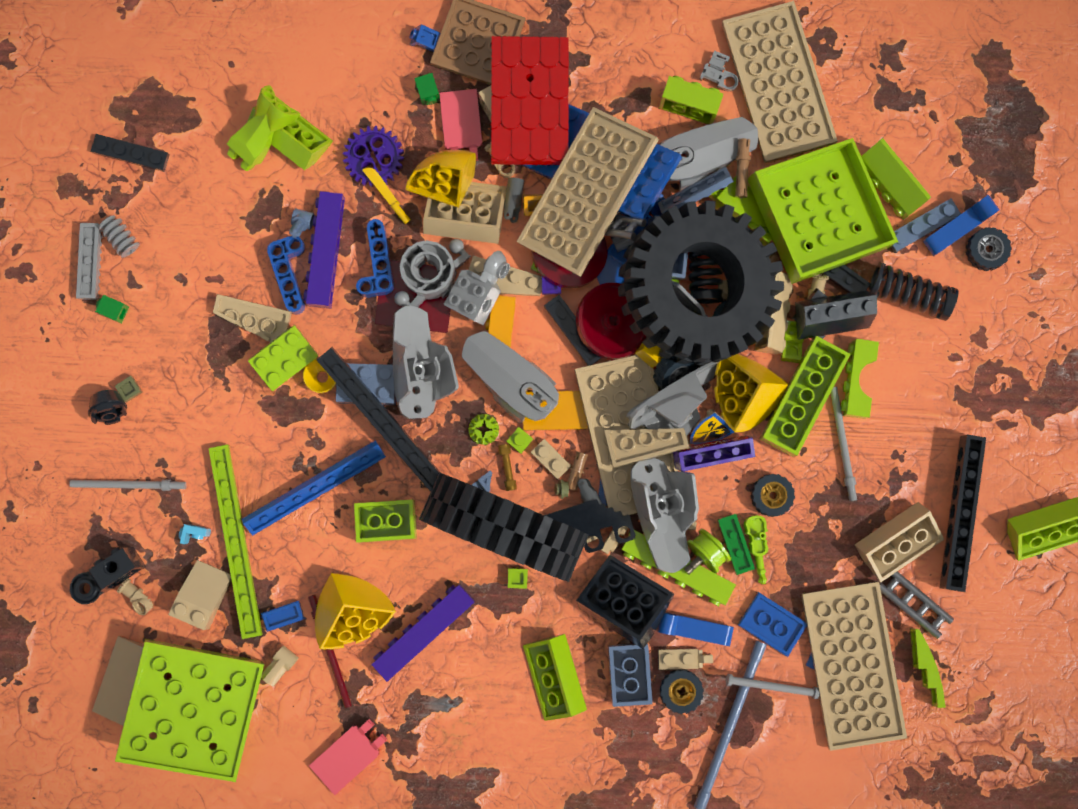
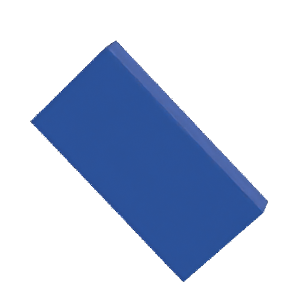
M299 601L261 613L267 632L305 619Z

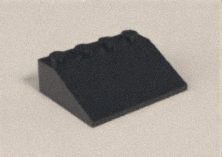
M609 555L576 602L580 610L644 649L660 624L674 593Z

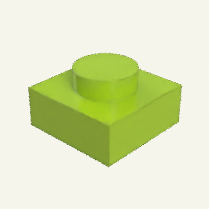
M518 427L506 442L522 454L533 441V438Z
M508 568V588L527 589L528 569Z

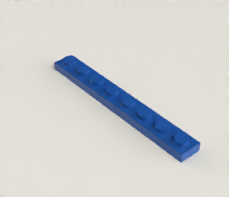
M375 440L242 518V522L253 536L384 459L386 456Z

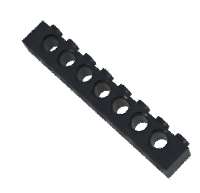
M968 434L960 436L939 587L941 589L966 592L986 437Z

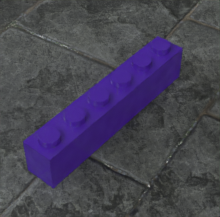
M320 191L319 197H316L315 207L318 208L317 215H314L313 218L315 234L311 235L313 250L309 253L308 263L311 266L310 271H307L306 274L308 290L304 291V301H306L309 307L332 309L345 197L341 193Z
M455 584L446 591L448 595L443 600L439 597L431 605L433 609L430 612L424 611L417 617L419 622L414 626L412 624L408 625L402 631L404 635L400 639L395 637L388 644L390 648L386 652L381 650L373 657L375 662L371 665L386 682L475 602L461 584L457 587Z

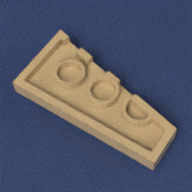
M473 255L469 270L481 276L487 259ZM510 267L505 278H498L496 282L501 290V295L513 294L540 297L542 292V276Z
M220 294L216 296L213 309L214 314L269 342H272L289 329L292 313L287 310Z
M684 428L604 430L614 468L690 448Z

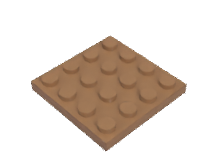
M453 0L430 64L491 85L492 36L520 37L526 18L474 0Z

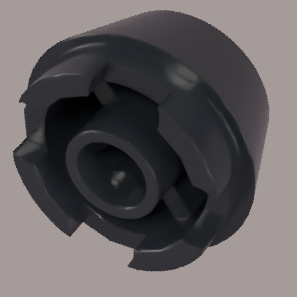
M102 390L91 396L88 416L91 417V421L94 424L97 421L104 422L105 425L115 424L121 421L120 417L123 415L127 416V404L117 391Z

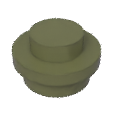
M559 480L558 484H555V495H558L559 499L569 495L568 482Z

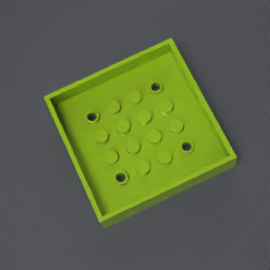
M853 138L755 171L748 178L749 186L791 284L885 250L898 242Z
M145 639L115 762L236 782L262 676L263 661ZM169 672L172 674V677L165 679L164 674ZM225 684L231 685L229 690H224L223 687ZM155 732L157 736L156 738H150L149 734ZM211 743L217 744L215 749L209 748V745Z

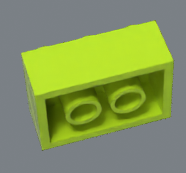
M669 76L659 109L709 125L714 123L724 93H721L716 88L711 87L708 89L702 87L698 82L690 83L684 81L679 76Z
M294 324L249 358L248 362L267 386L274 391L316 359L318 353Z
M415 500L354 503L356 543L417 539Z

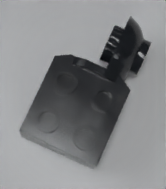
M117 547L110 552L111 556L106 559L101 558L93 563L94 567L89 568L87 572L76 575L70 584L71 597L80 604L93 603L100 595L115 588L127 578L144 569L146 566L135 548ZM86 583L90 585L89 593L84 591Z

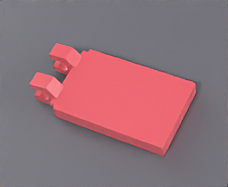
M477 89L439 93L445 149L459 150L460 148H470V152L476 154V161H479L477 147L483 144Z
M370 719L360 728L357 725H353L309 765L334 796L380 755L378 748L386 742L387 738L382 733L376 740L371 742L365 736V733L375 725Z

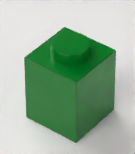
M433 73L414 78L422 105H432L437 100H440Z
M103 295L96 303L95 312L122 324L129 306Z

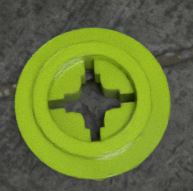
M481 414L471 420L469 435L474 442L487 445L497 438L499 425L495 418L487 414ZM485 421L486 427L492 429V431H486L484 438H482V432L476 428L482 427Z

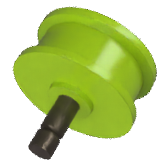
M702 528L699 530V535L693 541H687L688 547L696 556L684 569L688 575L701 563L717 574L719 567L725 561H731V557L722 543Z

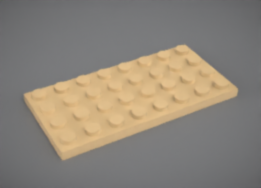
M791 1L722 20L723 30L752 124L758 129V144L764 163L837 143L838 140L795 2Z
M593 107L517 242L581 277L659 139Z
M637 355L574 370L607 508L613 507L614 512L621 511L623 516L637 513L631 488V468L635 463L617 468L613 467L604 430L646 429L643 425L635 429L628 426L629 419L626 415L632 408L659 392L658 386L654 382L653 368ZM673 453L654 457L663 461L670 472L678 471L674 466Z
M879 582L801 594L816 682L820 692L819 699L828 750L832 751L906 739L907 733Z

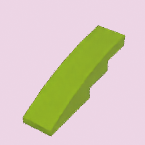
M910 628L913 667L922 670L923 687L931 688L932 706L946 708L943 686L931 650L920 630Z

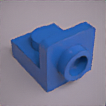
M420 24L413 28L410 33V45L415 46L417 44L434 52L441 33Z

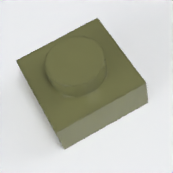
M129 376L115 385V388L126 403L143 392L133 376Z

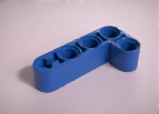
M987 195L922 242L934 257L1000 209L992 198Z
M372 219L367 224V233L374 276L361 278L356 284L357 291L365 298L387 295L394 289L386 229L380 220ZM375 226L379 227L378 235L380 238L376 237L374 232ZM383 244L384 248L382 251L377 252L374 250L375 246ZM385 262L387 264L386 268L378 270L377 266L379 263ZM382 281H389V287L386 289L380 288V284ZM364 284L371 285L370 290L367 292L361 291V287Z
M288 236L270 243L267 253L284 304L292 314L298 315L305 310V302L290 259L303 254L306 247L300 237L292 238V236ZM294 242H300V246L297 249H291ZM276 248H281L282 251L279 255H273ZM286 265L288 267L287 271L282 274L279 273L280 267ZM288 283H293L294 285L291 291H285V286ZM290 297H294V300L297 303H299L297 304V308L294 309L292 307L294 305L293 299Z
M665 612L656 631L667 635H677L730 646L734 627Z

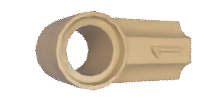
M282 646L273 657L271 664L262 673L261 678L268 685L274 687L284 673L292 668L299 657L286 646Z

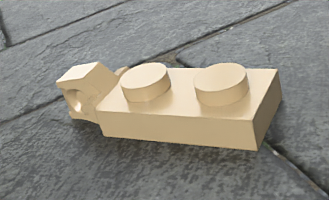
M658 649L659 670L703 668V663H713V655L703 654L702 650Z

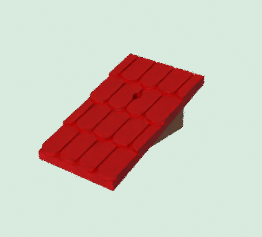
M492 36L491 164L560 165L568 152L569 37Z

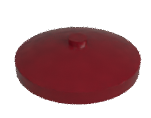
M603 237L581 277L532 250L531 253L535 267L547 281L563 288H579L594 281L603 270L607 260V244Z
M604 283L594 287L581 299L576 312V327L581 340L590 351L606 359H621L632 355L646 338L642 331L634 334L629 327L635 322L632 314L623 315L621 307L627 303L626 296L619 297L618 295L620 283Z

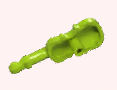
M750 516L744 521L745 534L750 539V553L755 556L757 574L759 575L758 582L763 585L767 581L763 555L768 552L765 533L768 532L767 523L763 516Z

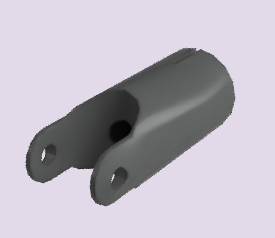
M513 177L508 178L504 218L510 219V222L515 223L518 220L525 181Z
M580 479L578 487L583 503L597 499L598 503L602 504L597 491L591 486L588 479Z

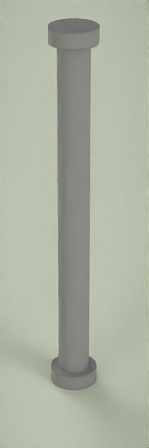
M727 674L726 676L727 686L733 684L812 696L813 699H818L820 693L818 687L806 688L734 677L732 674Z

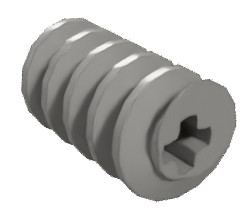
M113 215L103 220L98 227L103 232L104 237L107 238V241L112 244V248L116 250V253L121 258H124L135 252L140 243L136 242L133 244L136 238L134 236L129 237L131 231L127 230L124 232L127 226L125 224L120 225L123 220L121 218L115 220L116 216Z

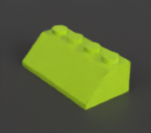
M276 97L277 102L288 106L282 100ZM256 106L253 107L248 121L254 117ZM300 115L290 125L274 131L271 145L292 160L298 167L306 170L319 160L333 140Z
M883 138L861 156L874 187L878 188L882 193V198L893 206L894 213L898 217H901L903 220L906 219L931 198Z
M1078 497L1007 519V533L1018 561L1078 542Z
M557 635L523 645L544 721L572 717L586 711V704L566 635Z

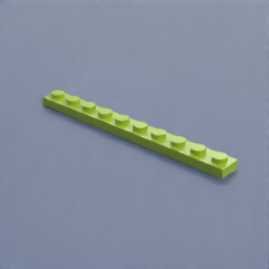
M229 445L209 448L241 637L246 639L261 636L263 634Z

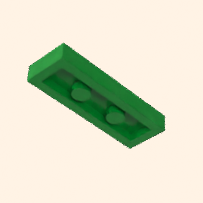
M733 514L718 519L717 522L728 554L731 557L735 574L739 575L754 570L755 567L737 515Z

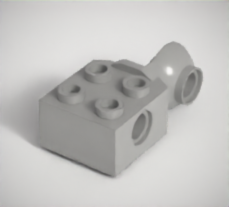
M496 251L490 255L484 264V271L481 276L470 270H461L444 305L484 325L501 292L496 282L498 278H505L510 269V264L507 263L504 254L501 251Z

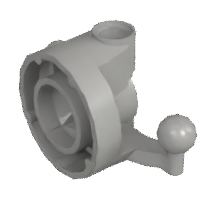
M453 239L450 242V251L461 255L455 260L452 259L448 250L438 242L426 240L410 246L401 258L400 272L407 287L417 293V296L410 303L409 295L404 291H400L394 297L395 303L399 306L410 305L419 307L425 299L429 300L439 297L444 299L447 297L455 283L456 270L471 257L464 250V243L460 239ZM426 261L437 268L438 275L432 280L423 278L419 270Z

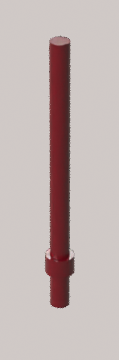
M316 595L308 597L313 611L311 612L313 620L315 619L318 604ZM325 649L344 708H348L352 704L334 649Z

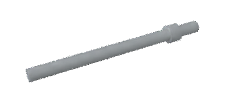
M833 387L830 394L845 473L844 484L847 486L849 501L857 500L855 485L857 484L852 473L838 389Z
M162 479V481L70 480L71 488H134L171 491V489H186L187 487L186 482L171 481V479Z

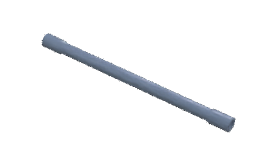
M755 641L743 678H754L766 649V644ZM739 687L704 783L693 806L696 809H706L712 787L750 687Z

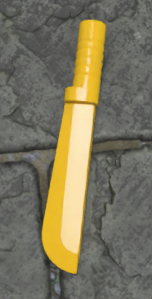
M364 168L363 172L389 203L404 224L409 222L410 218L399 206L400 203L396 200L378 172L373 168Z

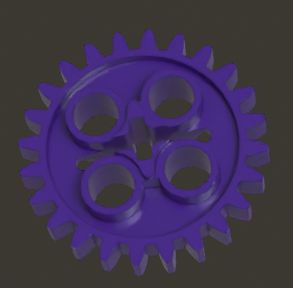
M367 126L366 132L360 128V135L354 132L355 139L348 138L350 145H344L348 151L343 152V156L347 157L343 162L344 164H349L345 169L346 171H351L350 177H355L357 183L362 179L363 186L369 182L372 188L373 183L363 172L364 168L371 165L386 185H388V178L394 181L393 174L399 175L397 168H403L399 162L405 160L403 156H400L404 154V150L399 149L402 144L397 142V136L392 137L391 131L385 133L384 127L378 131L377 126L374 127L373 131ZM377 141L383 142V145L379 148L374 147ZM366 142H369L382 169L381 171H378L366 146ZM365 149L366 152L364 155H357L358 150ZM384 158L391 159L390 163L386 165L382 164V160Z

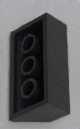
M866 290L795 302L797 339L801 340L815 336L819 337L870 328L877 315V295Z

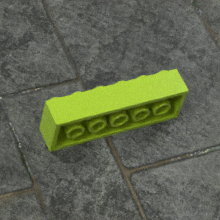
M815 336L806 349L801 362L788 383L786 391L759 439L792 457L798 456L851 354Z

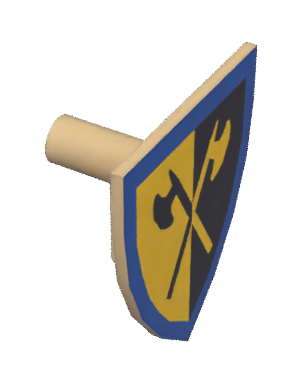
M710 409L706 412L707 416L699 421L692 430L689 444H702L721 440L733 434L734 431L722 417Z

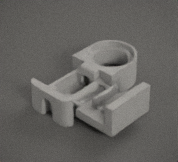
M714 50L710 62L704 66L700 80L702 81L705 78L717 83V88L727 92L733 91L738 85L737 76L726 71L725 67H723L725 61L728 62L730 57ZM727 77H731L734 79L735 84L732 87H727L724 84V80Z

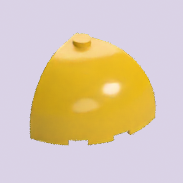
M445 150L428 156L414 169L407 181L405 190L459 208L474 178L476 154L465 150Z
M739 354L719 361L716 366L717 384L714 387L716 403L720 405L721 416L734 432L750 430L765 420L775 409L789 385L765 366Z
M331 573L320 594L315 615V634L319 648H344V644L354 641L357 644L371 637L370 633L377 628L382 629L393 617L396 611L392 602L380 589L365 580Z

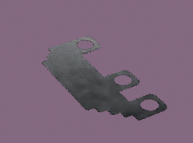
M597 499L545 515L588 534V538L596 536L599 539V545L596 548H590L586 540L584 548L588 553L604 548L600 529L612 526L618 543L634 540L636 536L630 515L623 516L621 511L614 512L613 507L606 508L605 504H599ZM622 526H627L630 529V536L626 539L618 535V530Z

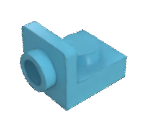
M184 524V527H181L179 531L180 544H188L191 534L192 538L203 540V537L210 536L211 529Z

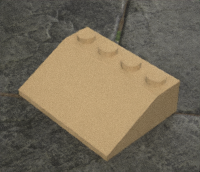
M471 182L459 208L428 198L423 218V234L498 244L507 186Z
M121 636L117 637L92 712L122 726L124 725L144 644Z

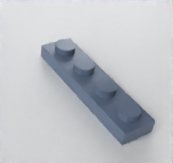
M724 167L660 201L658 205L661 213L664 214L672 207L677 206L679 209L687 202H697L702 198L708 197L713 192L727 187L733 180L727 168Z
M952 198L894 231L898 242L891 246L895 253L958 217L961 213Z

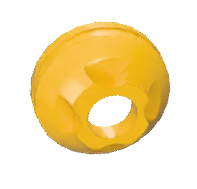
M314 359L304 369L303 379L305 385L313 392L326 393L332 390L337 383L329 374L326 382L321 383L318 381L317 375L320 372L326 371L318 363L317 359Z

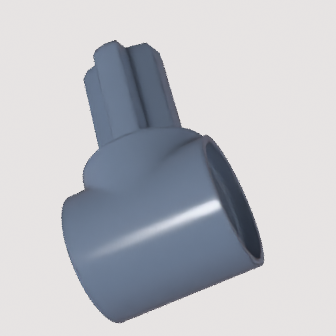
M294 209L291 218L292 227L289 230L292 238L299 237L302 231L312 228L314 213Z

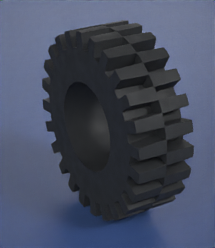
M696 201L685 203L679 209L677 206L672 207L638 233L633 240L634 243L626 250L623 256L627 259V262L620 267L618 277L624 278V283L618 287L619 297L626 296L627 303L621 307L623 315L632 314L635 322L629 327L633 333L636 334L642 331L646 336L642 343L647 348L658 346L660 348L658 355L665 359L675 356L677 357L676 363L688 364L695 361L696 365L722 361L747 350L748 346L760 341L764 337L761 332L771 328L775 322L770 315L780 310L782 301L774 298L775 295L784 291V281H775L774 276L783 270L781 261L771 263L769 256L776 252L777 249L773 242L763 247L759 239L766 234V231L761 226L750 230L747 225L752 217L746 213L736 218L733 217L735 207L725 204L716 210L715 201H705L698 207L696 206ZM688 252L703 254L713 259L722 269L727 280L728 297L723 310L718 316L705 317L697 315L684 307L678 300L672 285V270L680 254Z
M440 472L419 518L422 522L460 539L567 582L570 581L588 538V534Z

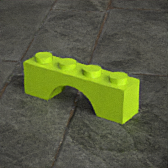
M855 339L852 343H849L848 353L851 355L845 368V373H848V377L843 385V392L846 393L845 400L841 402L843 416L860 419L870 418L872 398L862 391L859 384V376L864 366L877 361L879 346L877 341Z

